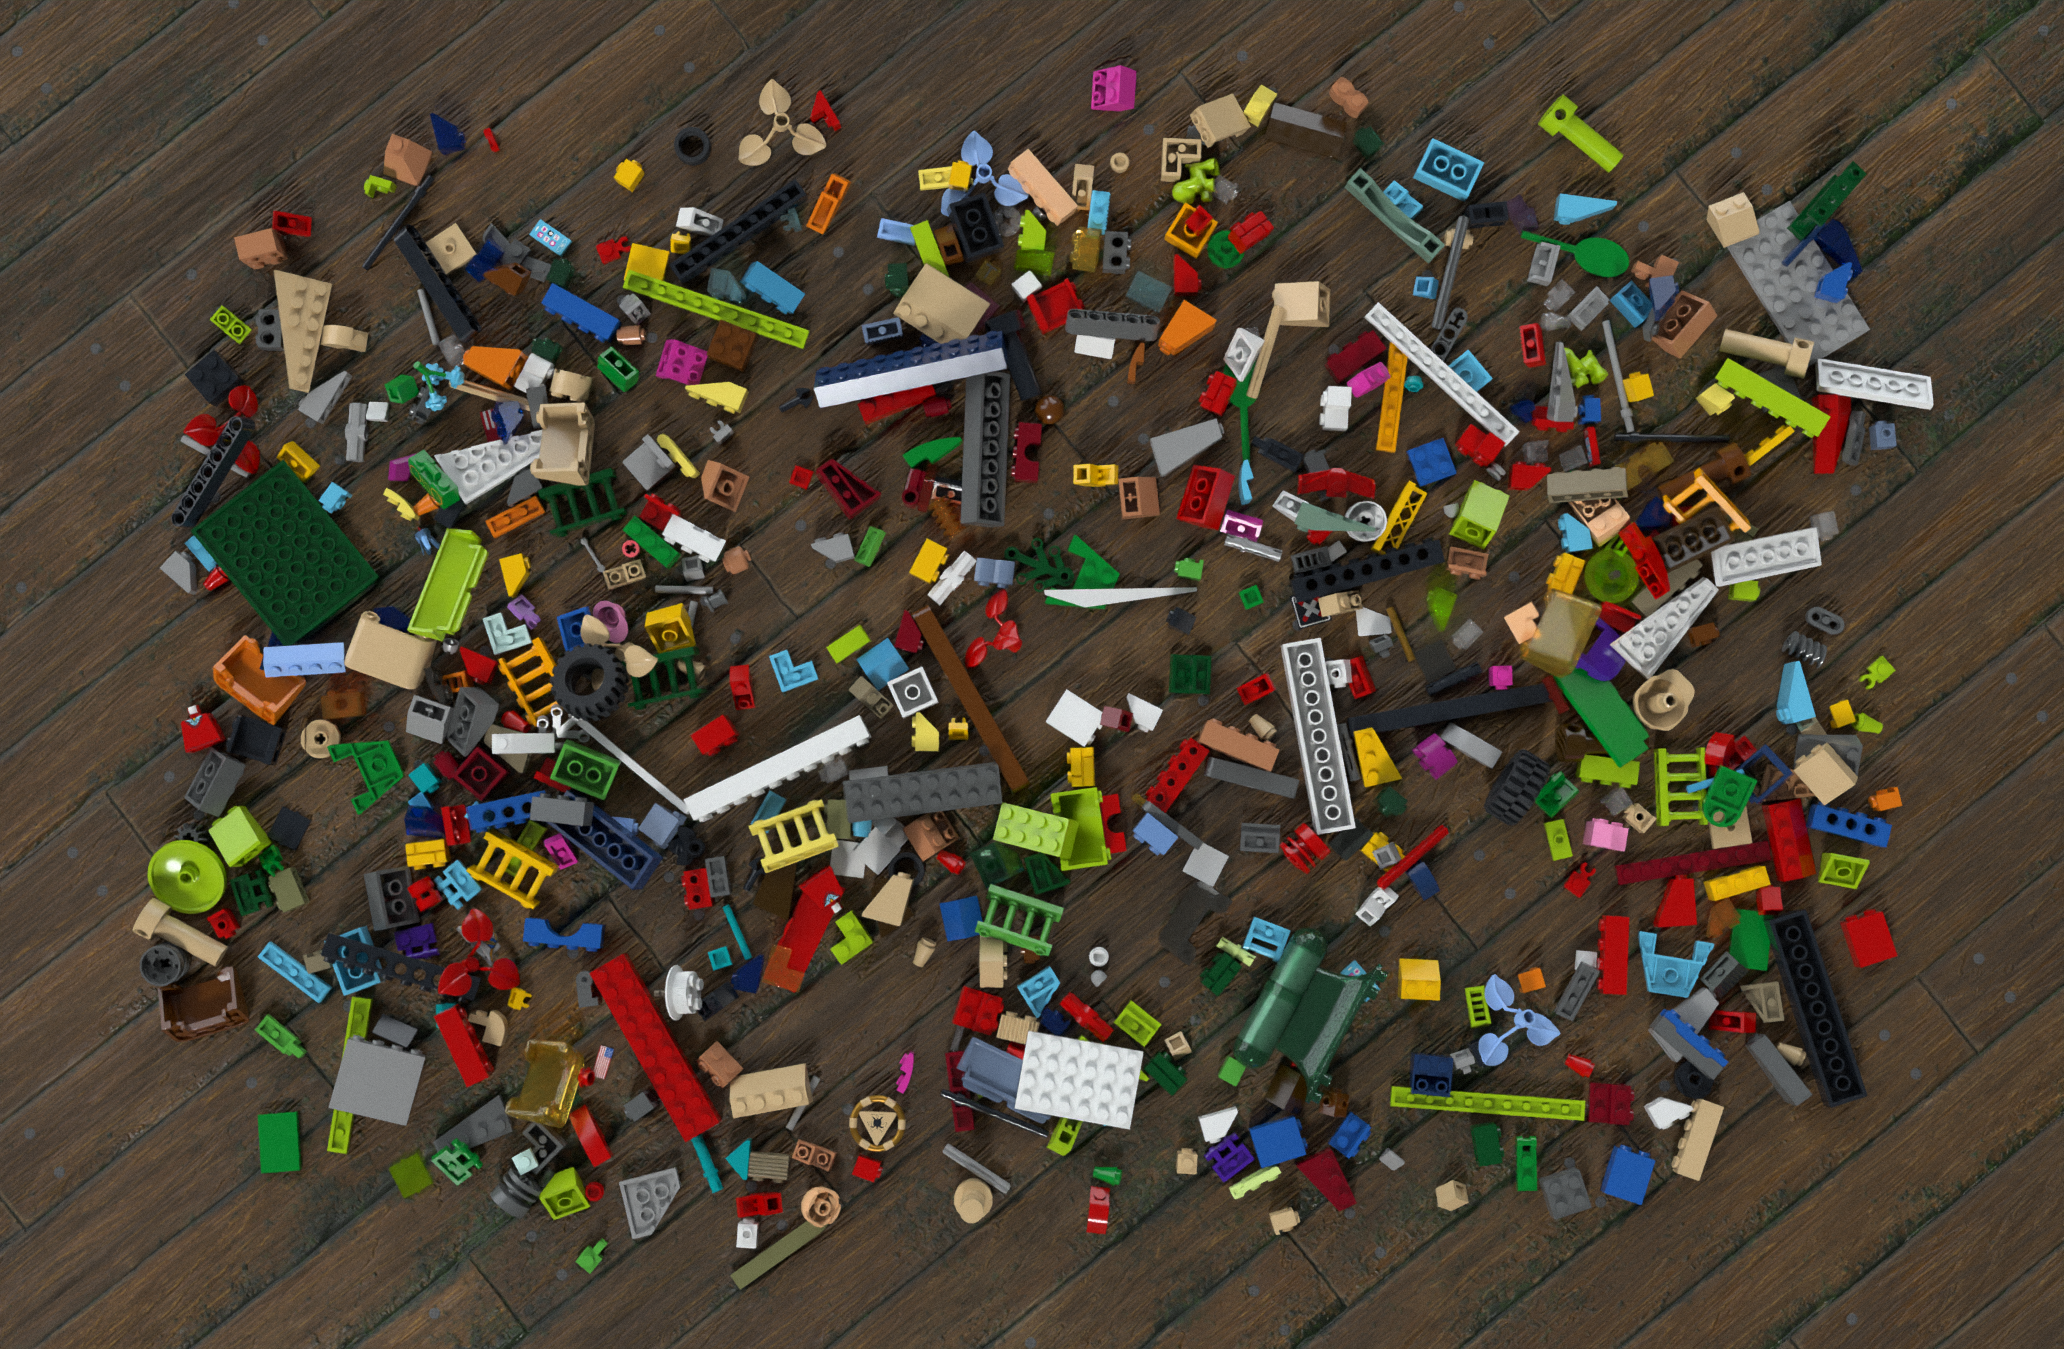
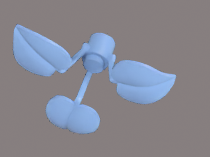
M972 131L968 135L961 150L963 161L968 162L972 166L977 164L976 179L966 194L963 191L949 188L944 192L941 202V213L949 217L947 212L948 205L969 198L968 196L978 182L987 183L991 180L993 185L997 187L994 196L1004 206H1013L1028 198V193L1023 190L1022 185L1017 179H1014L1011 175H1002L998 183L995 181L994 176L991 175L992 169L987 165L992 158L993 149L990 143L976 131Z
M1496 974L1490 977L1485 987L1487 1004L1495 1011L1503 1007L1505 1011L1516 1013L1514 1017L1516 1026L1503 1034L1499 1039L1493 1033L1485 1034L1480 1038L1478 1044L1482 1061L1486 1065L1495 1066L1507 1058L1508 1046L1501 1041L1517 1029L1527 1027L1529 1040L1537 1046L1546 1045L1561 1034L1557 1027L1541 1014L1534 1013L1529 1009L1521 1011L1520 1008H1508L1507 1006H1510L1514 1001L1512 988Z

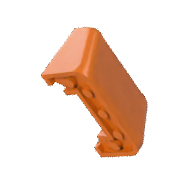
M244 635L213 666L214 681L219 687L264 721L275 725L305 687V677L303 675L266 677L263 665L264 655L260 653V644L254 638Z

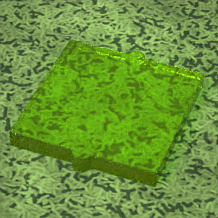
M418 1153L407 1159H401L400 1163L389 1168L403 1198L416 1192L420 1193L421 1189L433 1183Z

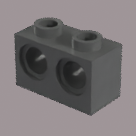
M1105 231L1102 273L1125 274L1126 269H1129L1130 257H1127V250H1131V238H1128V232ZM1114 240H1120L1122 241L1123 245L1121 247H1115L1112 244V242ZM1118 258L1122 264L1114 266L1111 261Z
M259 309V315L256 316V325L258 326L256 344L258 348L263 351H284L279 310ZM274 317V322L268 325V319ZM273 335V342L268 344V338Z
M648 1088L624 1105V1112L630 1120L633 1119L635 1122L660 1103Z

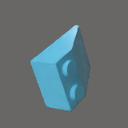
M1800 661L1784 664L1777 701L1778 710H1776L1777 718L1782 724L1795 723L1816 717Z

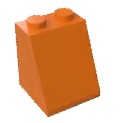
M1184 300L1159 339L1158 346L1160 351L1166 355H1176L1211 332L1217 320Z
M472 346L470 350L468 349L465 352L463 364L474 372L511 391L529 357L518 349Z

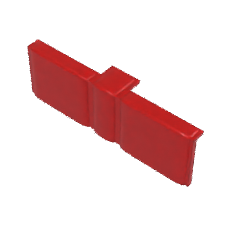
M840 886L844 894L846 888ZM804 892L793 913L794 916L786 924L784 936L779 940L763 977L794 993L833 916L828 906L820 909Z

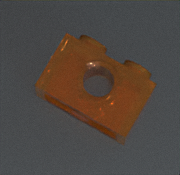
M348 689L344 694H339L338 691L327 692V696H321L322 714L325 720L366 715L364 692H358V689ZM342 699L347 701V706L344 709L340 707Z

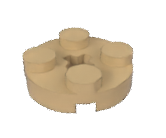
M327 720L312 721L304 728L301 734L303 749L315 758L330 757L327 746L341 744V734L337 725ZM323 734L326 740L320 745V741H317L316 738Z

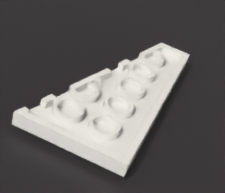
M542 430L522 436H513L505 440L471 446V448L455 450L442 455L438 454L434 455L445 474L458 486L459 495L464 503L468 504L514 476L520 470L530 466L534 459H538Z
M1702 577L1612 642L1610 646L1645 679L1651 678L1719 589L1708 578Z

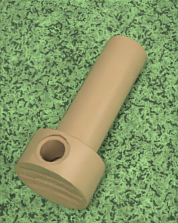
M1725 329L1719 351L1785 366V375L1804 379L1814 341L1795 337L1793 344Z
M152 898L137 918L133 932L149 941L159 936L216 967L225 955L228 946L170 916L172 908Z
M978 1178L964 1180L957 1187L954 1195L955 1208L961 1215V1218L968 1223L978 1222L990 1211L993 1203V1193L990 1186Z

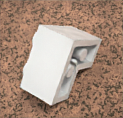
M1328 386L1323 391V395L1320 398L1323 414L1320 413L1319 424L1323 425V430L1346 431L1348 429V409L1351 407L1352 387Z

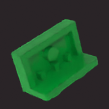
M1560 771L1549 778L1548 783L1540 791L1534 802L1552 818L1579 793V790Z

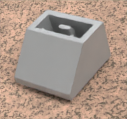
M414 695L407 714L406 732L443 744L454 707Z

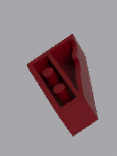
M1330 1147L1294 1163L1339 1212L1357 1204Z

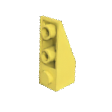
M731 382L689 385L685 387L687 392H689V396L698 400L700 397L707 399L706 403L715 407L717 404L724 406V410L732 414L735 411L741 412L749 393L747 389Z

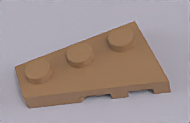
M1765 764L1759 796L1784 775L1776 766ZM1790 769L1794 775L1764 801L1815 796V794Z

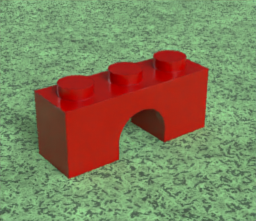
M1118 794L1102 796L1103 802H1099L1106 849L1110 848V854L1125 852L1127 850L1124 832L1114 833L1107 827L1108 818L1113 814L1121 813Z

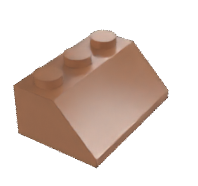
M1681 290L1675 298V303L1666 312L1664 320L1660 321L1659 331L1657 335L1653 336L1652 340L1667 353L1681 359L1714 321L1717 314L1710 302Z

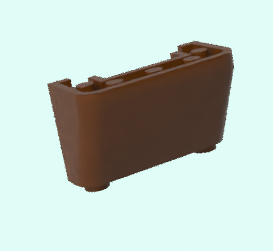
M233 966L223 967L217 973V979L182 988L176 983H170L158 988L161 1030L176 1042H186L248 1023L249 1012L237 970Z

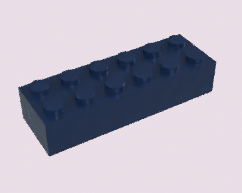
M567 790L564 796H569V800H575V797L586 798L577 790ZM595 804L591 826L547 822L632 890L643 889L663 859L660 854Z

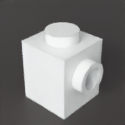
M743 1218V1221L740 1220L738 1223L736 1247L756 1248L758 1246L759 1222L755 1221L754 1218Z

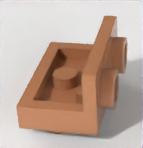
M1450 547L1445 570H1449L1450 574L1461 576L1464 573L1469 574V578L1480 579V577L1486 576L1487 572L1485 570L1489 554Z
M718 1041L696 1060L699 1068L703 1072H707L712 1077L713 1083L722 1089L743 1070L740 1064Z

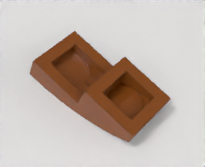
M1140 343L1133 355L1127 384H1135L1136 365H1143L1145 343Z

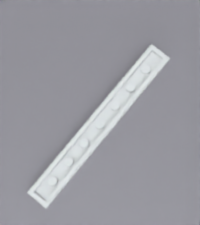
M581 719L577 722L581 728L684 814L690 813L685 802L588 721Z

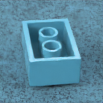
M1432 138L1413 178L1465 202L1484 162Z
M367 926L339 935L374 946ZM340 947L337 950V954L339 957L345 958L349 955V950L346 947ZM362 952L357 955L356 959L359 963H366L368 955ZM378 959L376 961L377 968L382 969L380 961ZM338 961L333 964L344 996L386 981L381 978V974L375 972L372 976L362 973L363 969L358 967L352 970L342 967L343 963Z

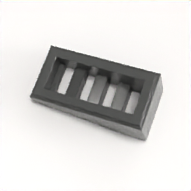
M1327 546L1290 556L1295 575L1332 565ZM1320 552H1323L1324 554V563H1322L1321 557L1319 554ZM1312 554H1316L1318 561L1316 565L1314 564ZM1305 556L1309 557L1311 564L1309 567L1307 566ZM1298 558L1302 559L1304 568L1300 569Z

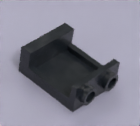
M238 715L232 723L233 732L227 739L226 752L276 766L287 729L247 716Z

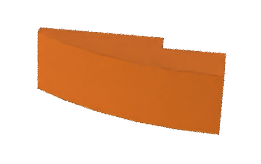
M835 173L831 174L810 216L807 227L824 235L839 209L851 181Z

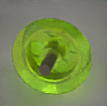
M1607 549L1598 552L1589 560L1584 574L1586 586L1595 598L1603 602L1617 603L1623 601L1637 587L1639 574L1635 569L1636 564L1628 554L1620 550Z

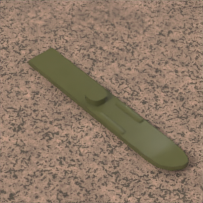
M808 1221L804 1222L730 1276L741 1290L820 1234L828 1224L820 1228L810 1224Z

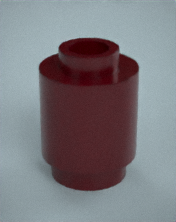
M944 394L922 402L926 417L931 416L932 418L949 413L948 409L951 408L949 397L945 398Z
M441 751L434 756L436 760L433 763L441 774L450 780L460 765L449 751L446 753Z

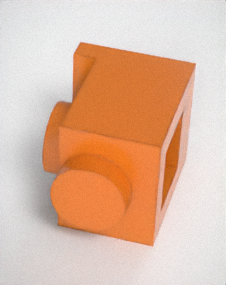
M1889 787L1875 791L1876 795L1868 798L1869 805L1873 808V811H1882L1902 806L1898 787Z

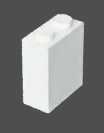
M1066 689L1046 720V723L1085 747L1086 744L1090 746L1096 737L1093 735L1096 728H1102L1103 725H1100L1103 712Z

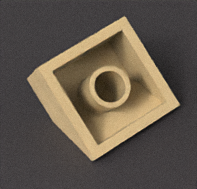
M1744 192L1708 206L1706 220L1724 248L1759 234L1753 206Z

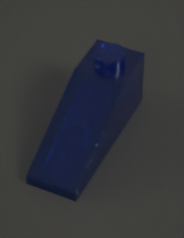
M1834 219L1830 220L1814 238V241L1840 266L1848 262L1852 263L1851 270H1853L1852 277L1854 278L1862 272V268L1849 235L1842 223Z

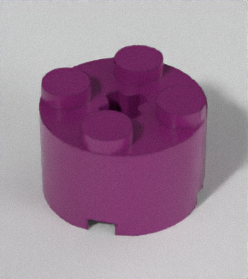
M1433 734L1412 749L1418 759H1421L1419 761L1421 767L1425 771L1429 769L1431 776L1437 780L1457 764V759L1453 752L1445 747L1446 743L1438 735Z

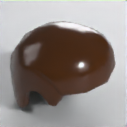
M1046 395L1036 403L1035 414L1037 419L1044 424H1054L1064 416L1065 406L1057 396Z

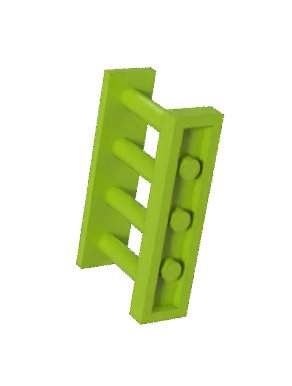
M1705 747L1696 748V754H1669L1666 752V748L1654 749L1657 826H1669L1671 820L1699 819V825H1708V820L1702 812V803L1707 794L1706 788L1689 794L1688 792L1670 793L1667 784L1670 781H1697L1698 783L1706 780ZM1696 761L1697 773L1670 774L1667 772V764L1669 762ZM1671 800H1698V811L1671 812L1668 809V802Z

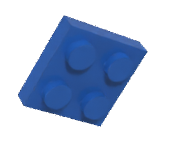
M1444 438L1407 451L1419 487L1456 474Z

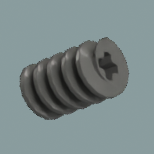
M1797 631L1792 632L1782 646V652L1789 648V655H1792L1795 651V658L1797 659L1803 655V662L1809 658V665L1816 661V668H1820L1827 653L1826 645H1820L1817 641L1813 642L1811 638L1806 639V636L1803 634L1799 636Z

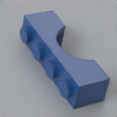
M528 917L525 918L523 941L528 942L529 946H540V943L548 944L547 947L559 948V945H567V949L578 950V947H586V951L597 952L598 948H603L606 924L583 923L579 931L574 935L562 936L551 928L548 919Z

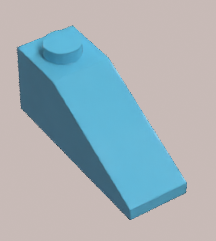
M1560 193L1556 198L1554 221H1559L1563 225H1569L1570 223L1612 210L1617 205V201Z

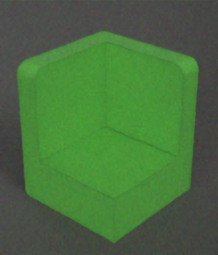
M1228 1055L1217 1076L1237 1086L1246 1065Z

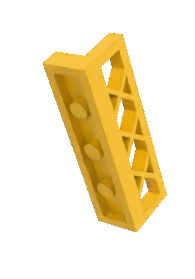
M1411 481L1406 483L1387 518L1386 529L1381 536L1376 538L1371 548L1374 552H1378L1380 555L1386 554L1381 548L1384 542L1390 540L1392 547L1398 549L1427 495L1426 492L1415 487V483ZM1412 491L1422 495L1419 501L1413 504L1409 500ZM1409 507L1412 515L1409 519L1401 520L1400 513L1402 509ZM1400 524L1401 534L1392 537L1391 530L1393 526Z

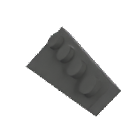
M501 1094L435 1140L434 1145L437 1153L446 1146L454 1150L455 1147L451 1143L455 1138L465 1142L469 1149L514 1131Z

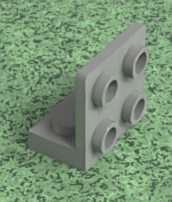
M647 434L642 439L644 443L623 461V464L646 490H649L676 465Z

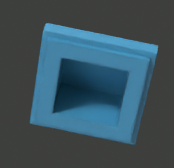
M1416 276L1413 295L1436 299L1439 281L1434 277Z
M420 792L408 801L418 818L435 808L426 793Z

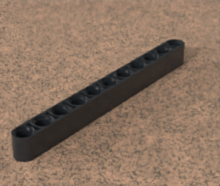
M1553 682L1347 719L1350 736L1354 737L1355 731L1373 728L1375 733L1552 702L1556 701Z

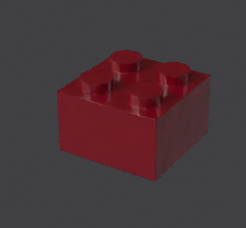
M476 747L452 777L480 801H487L511 771L483 747Z

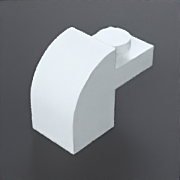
M1377 887L1361 905L1356 915L1366 924L1372 926L1399 896L1389 887L1384 890Z

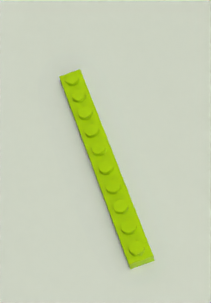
M628 270L623 288L718 321L724 320L753 333L803 350L810 333L809 330L632 270Z
M1391 1086L1390 1106L1580 1121H1584L1585 1116L1584 1100L1453 1090L1450 1092V1097L1412 1094L1410 1087Z

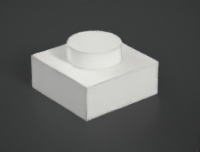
M1576 950L1575 970L1581 961L1596 968L1597 952Z

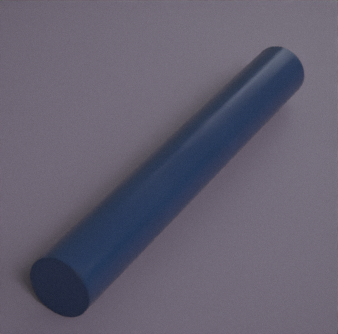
M1824 223L1821 227L1816 224L1806 237L1787 255L1782 264L1788 267L1826 224Z

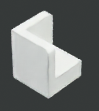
M1028 271L1012 283V289L1024 303L1026 297L1036 294L1042 289V285L1033 273Z

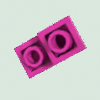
M910 1051L909 1055L905 1053L899 1062L902 1064L900 1070L906 1073V1075L901 1074L896 1082L899 1085L897 1091L902 1094L906 1090L913 1072L914 1052Z

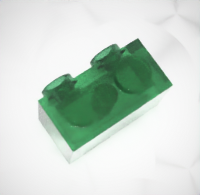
M907 263L887 264L888 274H885L886 289H890L891 295L895 297H903L910 287Z
M1390 786L1383 787L1373 800V803L1379 807L1378 811L1390 817L1401 815L1407 808L1405 804L1408 800Z

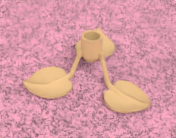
M771 79L761 92L759 105L765 114L775 113L774 127L764 142L758 135H748L741 141L738 160L748 166H758L768 161L771 156V149L766 144L775 131L784 132L789 129L791 134L795 136L792 140L793 148L801 155H812L826 147L823 135L810 124H800L797 127V131L794 132L792 125H789L788 115L784 113L791 105L790 95L774 79Z
M588 614L584 616L581 626V637L585 644L591 643L592 646L599 644L603 647L617 648L615 655L621 662L627 663L626 670L634 677L644 676L654 668L658 658L652 656L644 648L630 642L624 645L620 643L606 644L605 642L610 639L607 627L594 616ZM595 669L592 673V686L596 691L604 680V670Z

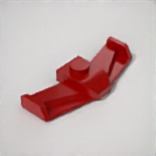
M1331 468L1329 470L1298 475L1297 495L1326 489L1327 497L1346 498V491L1371 499L1375 498V481L1373 479L1345 471L1343 468Z

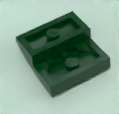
M1170 654L1169 693L1210 694L1212 656Z

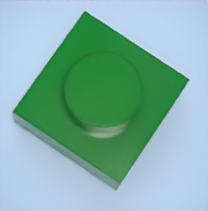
M1257 585L1238 592L1245 610L1264 603Z

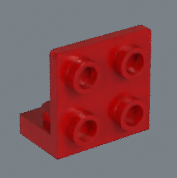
M653 493L651 496L645 494L644 497L648 502L639 518L664 531L672 514L682 519L684 518L680 514L681 510L671 503L665 505V501Z

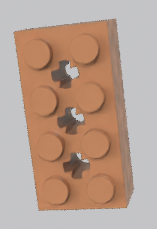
M1213 718L1210 721H1205L1197 740L1199 744L1263 771L1270 772L1279 753V749H1276V744L1269 741L1262 743L1258 741L1259 737L1249 733L1246 736L1240 734V729L1233 726L1226 728L1222 726L1223 722Z

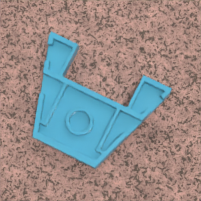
M1638 931L1647 991L1688 998L1702 966L1705 965L1707 957L1714 947V943L1695 940L1692 960L1654 954L1657 934Z

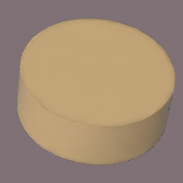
M1116 153L1112 156L1110 160L1112 170L1117 173H1123L1128 169L1129 158L1126 154Z

